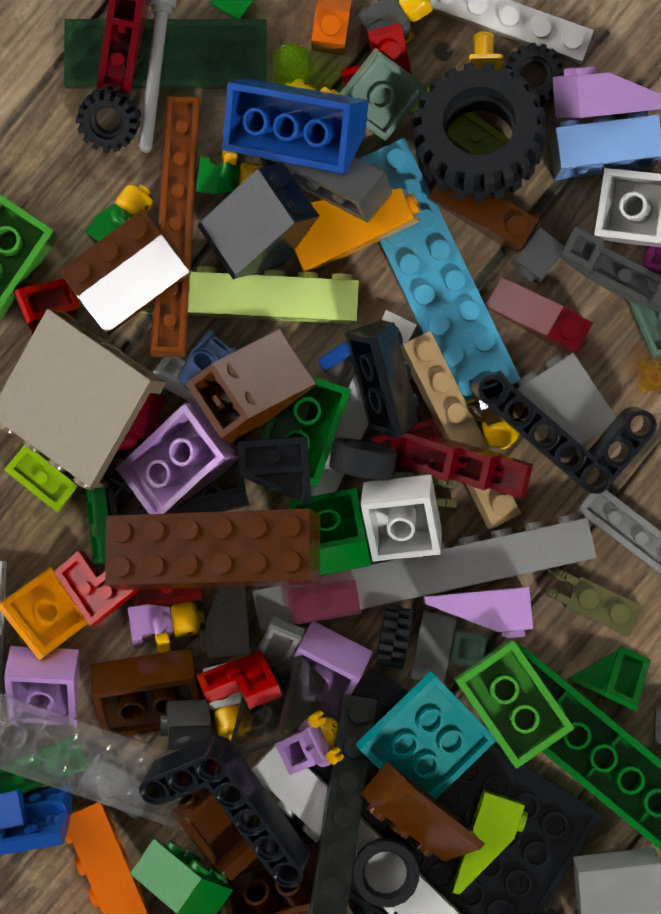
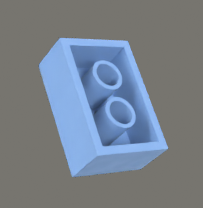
M640 111L628 114L627 119L615 120L613 115L597 117L594 119V123L581 124L580 120L561 122L560 127L555 128L549 140L554 181L603 175L604 168L630 171L654 168L661 160L659 115L649 116L648 111Z

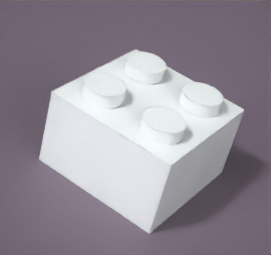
M604 168L594 236L603 241L661 248V174Z
M432 474L363 483L361 508L373 562L441 555L442 528Z

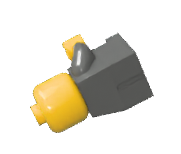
M378 0V3L362 11L358 16L367 31L400 23L406 44L415 38L411 32V23L431 13L433 5L431 0Z

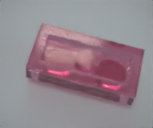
M356 579L287 591L294 625L361 614Z

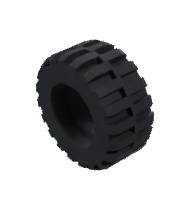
M474 63L464 64V70L457 72L454 67L445 71L444 80L436 77L429 84L430 93L425 91L419 98V108L415 109L413 119L416 157L419 165L423 166L425 176L429 181L436 179L437 188L444 193L451 189L454 191L455 198L464 200L466 195L474 196V202H484V196L493 195V199L496 200L503 198L504 190L508 188L514 193L522 187V179L529 180L535 173V165L540 164L543 155L545 140L544 108L540 107V98L537 92L534 90L529 92V82L523 77H519L517 80L513 78V70L503 67L502 71L495 70V64L484 63V68H475ZM473 111H486L504 119L512 130V136L503 147L494 152L470 154L458 149L449 141L447 129L455 119L463 114Z

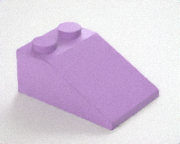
M597 66L564 69V76L552 77L556 118H584L661 109V94L610 72L597 73Z
M197 402L184 403L131 453L116 470L149 514H169L219 478L239 460L238 446L226 442L219 437Z
M529 587L422 596L424 604L493 631L502 632V637L505 638L524 637L525 630L533 629Z

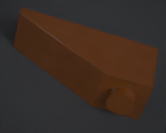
M437 181L426 198L510 251L522 249L538 222V219L503 198L494 200L493 195L484 196V202H474V196L466 195L465 199L461 200L454 197V191L451 189L447 193L438 189Z

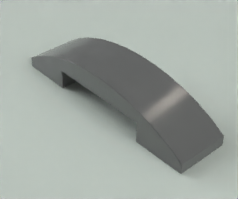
M576 226L573 228L560 255L561 259L583 276L612 293L661 313L660 275L603 247L605 241Z

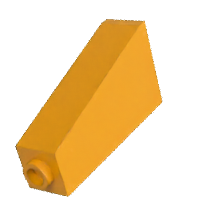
M402 188L391 189L393 193L368 223L324 200L311 202L320 216L295 249L303 271L314 272L421 222L417 213L421 212V208L414 193L408 194L407 190Z

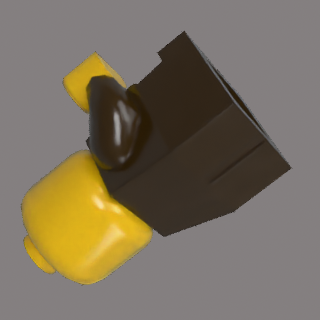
M501 370L494 372L509 382ZM474 379L468 380V381H469V385H470L471 391H472V382H473ZM488 380L484 384L483 394L485 397L493 396L498 388L496 380ZM472 391L473 399L466 401L468 411L478 421L482 422L486 443L500 450L509 448L518 439V433L479 401ZM517 402L513 403L509 408L511 419H515L513 412L516 410Z

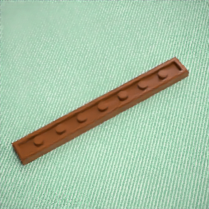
M166 95L158 229L191 273L201 100L198 96ZM190 275L153 302L151 357L186 358Z

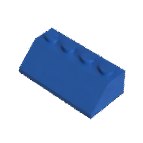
M249 78L230 81L227 86L222 150L342 174L347 173L365 136L369 100Z

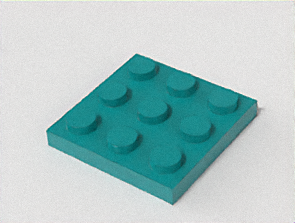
M430 671L355 745L377 768L381 769L388 761L437 799L496 740L488 729Z

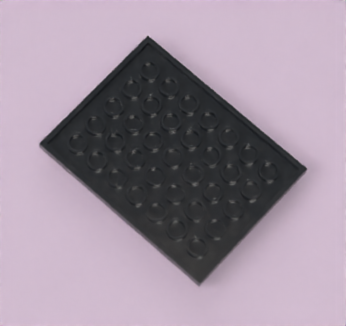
M369 667L352 696L377 700L375 725L409 691ZM491 745L437 800L455 813L469 828L471 827L483 789L523 802L525 805L523 811L528 812V817L523 831H517L514 840L458 895L452 892L451 885L461 856L447 861L441 860L434 853L427 857L413 845L416 841L413 837L409 836L405 840L390 827L393 823L392 821L385 818L381 822L366 809L370 803L363 797L361 816L383 838H393L405 843L416 857L419 872L462 914H538L537 911L544 910L572 865L573 857L578 855L602 816L600 812L523 764L516 769L501 749ZM370 760L368 761L365 787L380 770ZM317 764L311 766L328 783L331 765L326 767H320ZM283 812L306 845L316 843L303 831L302 827L305 823L296 814L293 818H290ZM353 878L351 879L349 893L351 901L372 914H389L384 908L368 903L358 893Z

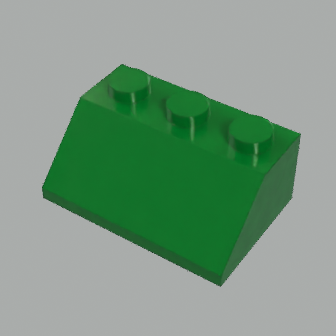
M313 377L317 385L267 421L261 440L307 437L310 484L318 487L351 389Z

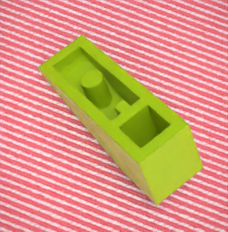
M485 789L482 790L470 829L485 845L480 850L460 857L451 885L453 893L460 895L514 840L516 832L523 831L528 817V812L523 811L525 807L523 802Z

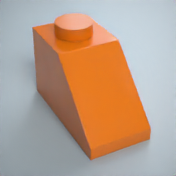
M317 0L311 39L312 50L345 55L353 0Z

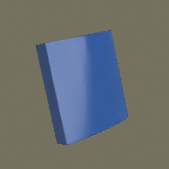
M70 782L40 787L23 794L28 824L0 830V855L62 845L64 843L72 807V785Z

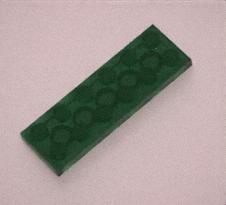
M64 19V87L66 89H97L96 85L106 19ZM146 19L131 89L146 88L154 19ZM267 19L167 20L159 89H227L228 82L246 78L267 82Z

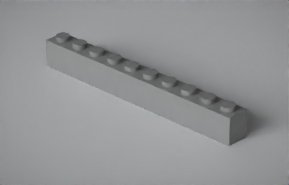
M578 513L558 517L559 524L547 527L545 521L542 520L524 524L526 531L512 534L511 527L492 531V539L479 541L478 535L458 539L459 546L446 548L445 542H442L441 555L393 559L379 563V561L373 562L372 558H370L371 566L320 576V585L259 586V590H254L252 593L260 630H267L273 616L291 624H297L597 558L588 518L579 519Z

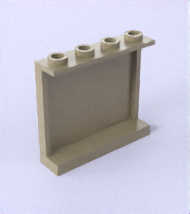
M47 308L0 393V428L9 434H17L24 439L23 445L36 453L42 452L49 458L48 463L54 468L64 472L68 471L75 476L73 481L87 490L107 488L109 483L103 480L102 477L149 394H160L167 382L65 311Z

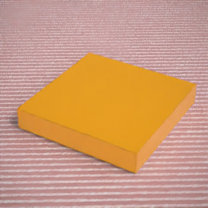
M51 566L0 603L1 613L39 660L88 624L53 572L54 570Z

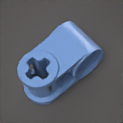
M210 329L191 351L178 373L180 383L184 388L188 389L185 383L212 363L238 349L236 347L230 348L215 336L216 332Z

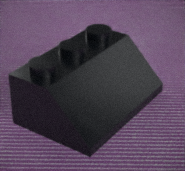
M380 320L345 332L369 429L395 438L403 436L419 422L417 413L419 401L416 394L411 390L409 382L411 370L408 362L403 358L401 350L403 338L399 328L393 322Z

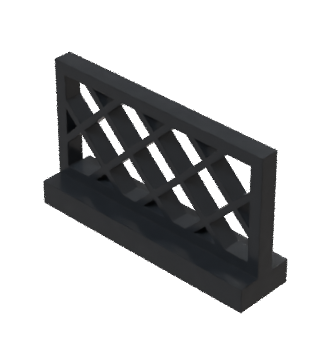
M138 447L116 452L112 461L117 459L125 460ZM239 460L233 464V467L229 468V470L235 473L238 487L223 490L212 482L202 490L199 496L190 498L171 513L226 512L250 506L244 479L240 477ZM108 467L104 473V480L109 483L105 489L111 516L149 514L145 508L139 510L142 505L140 501H138L133 511L119 514L116 500L122 490L125 489L133 495L135 494L126 486L125 480L121 483L110 476ZM112 482L119 485V488L115 494ZM210 486L219 491L206 494Z

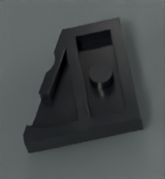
M307 437L238 441L240 477L304 504H312Z

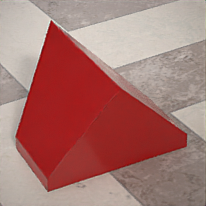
M64 278L14 291L32 334L35 332L47 308L65 311L72 317L81 309L76 294Z

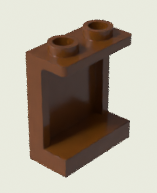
M207 787L183 796L179 800L178 806L171 812L212 868L224 878L232 881L257 858L254 851Z

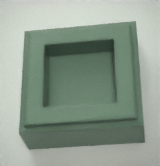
M455 629L448 663L466 667L473 666L485 657L489 636Z

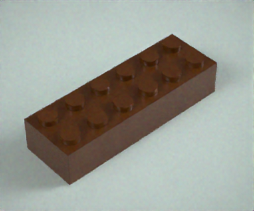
M311 509L107 516L105 585L118 590L320 585V514Z

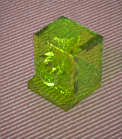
M288 43L280 45L279 50H273L275 80L277 84L285 85L288 81L292 83L299 78L309 83L306 47L299 48V44Z

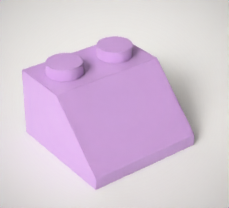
M311 621L279 684V688L294 698L337 719L341 695H352L373 651L327 627Z
M10 646L4 675L8 722L76 726L80 682L79 649L56 648L39 660L28 646Z

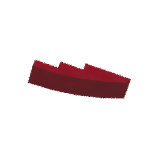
M410 430L403 436L392 438L390 448L397 451L395 463L397 465L426 475L432 474V477L446 482L455 480L481 490L490 488L519 499L526 497L533 468L531 463L472 445Z

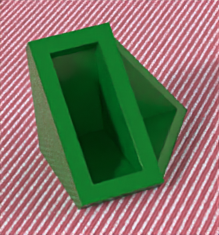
M620 646L618 650L567 679L635 711L640 701L651 660Z

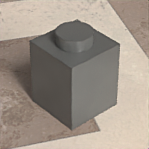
M540 227L512 263L517 267L515 273L530 284L533 280L540 284L560 258L565 246Z
M206 700L167 701L166 715L160 716V735L167 736L168 750H180L210 737L211 721L209 704Z

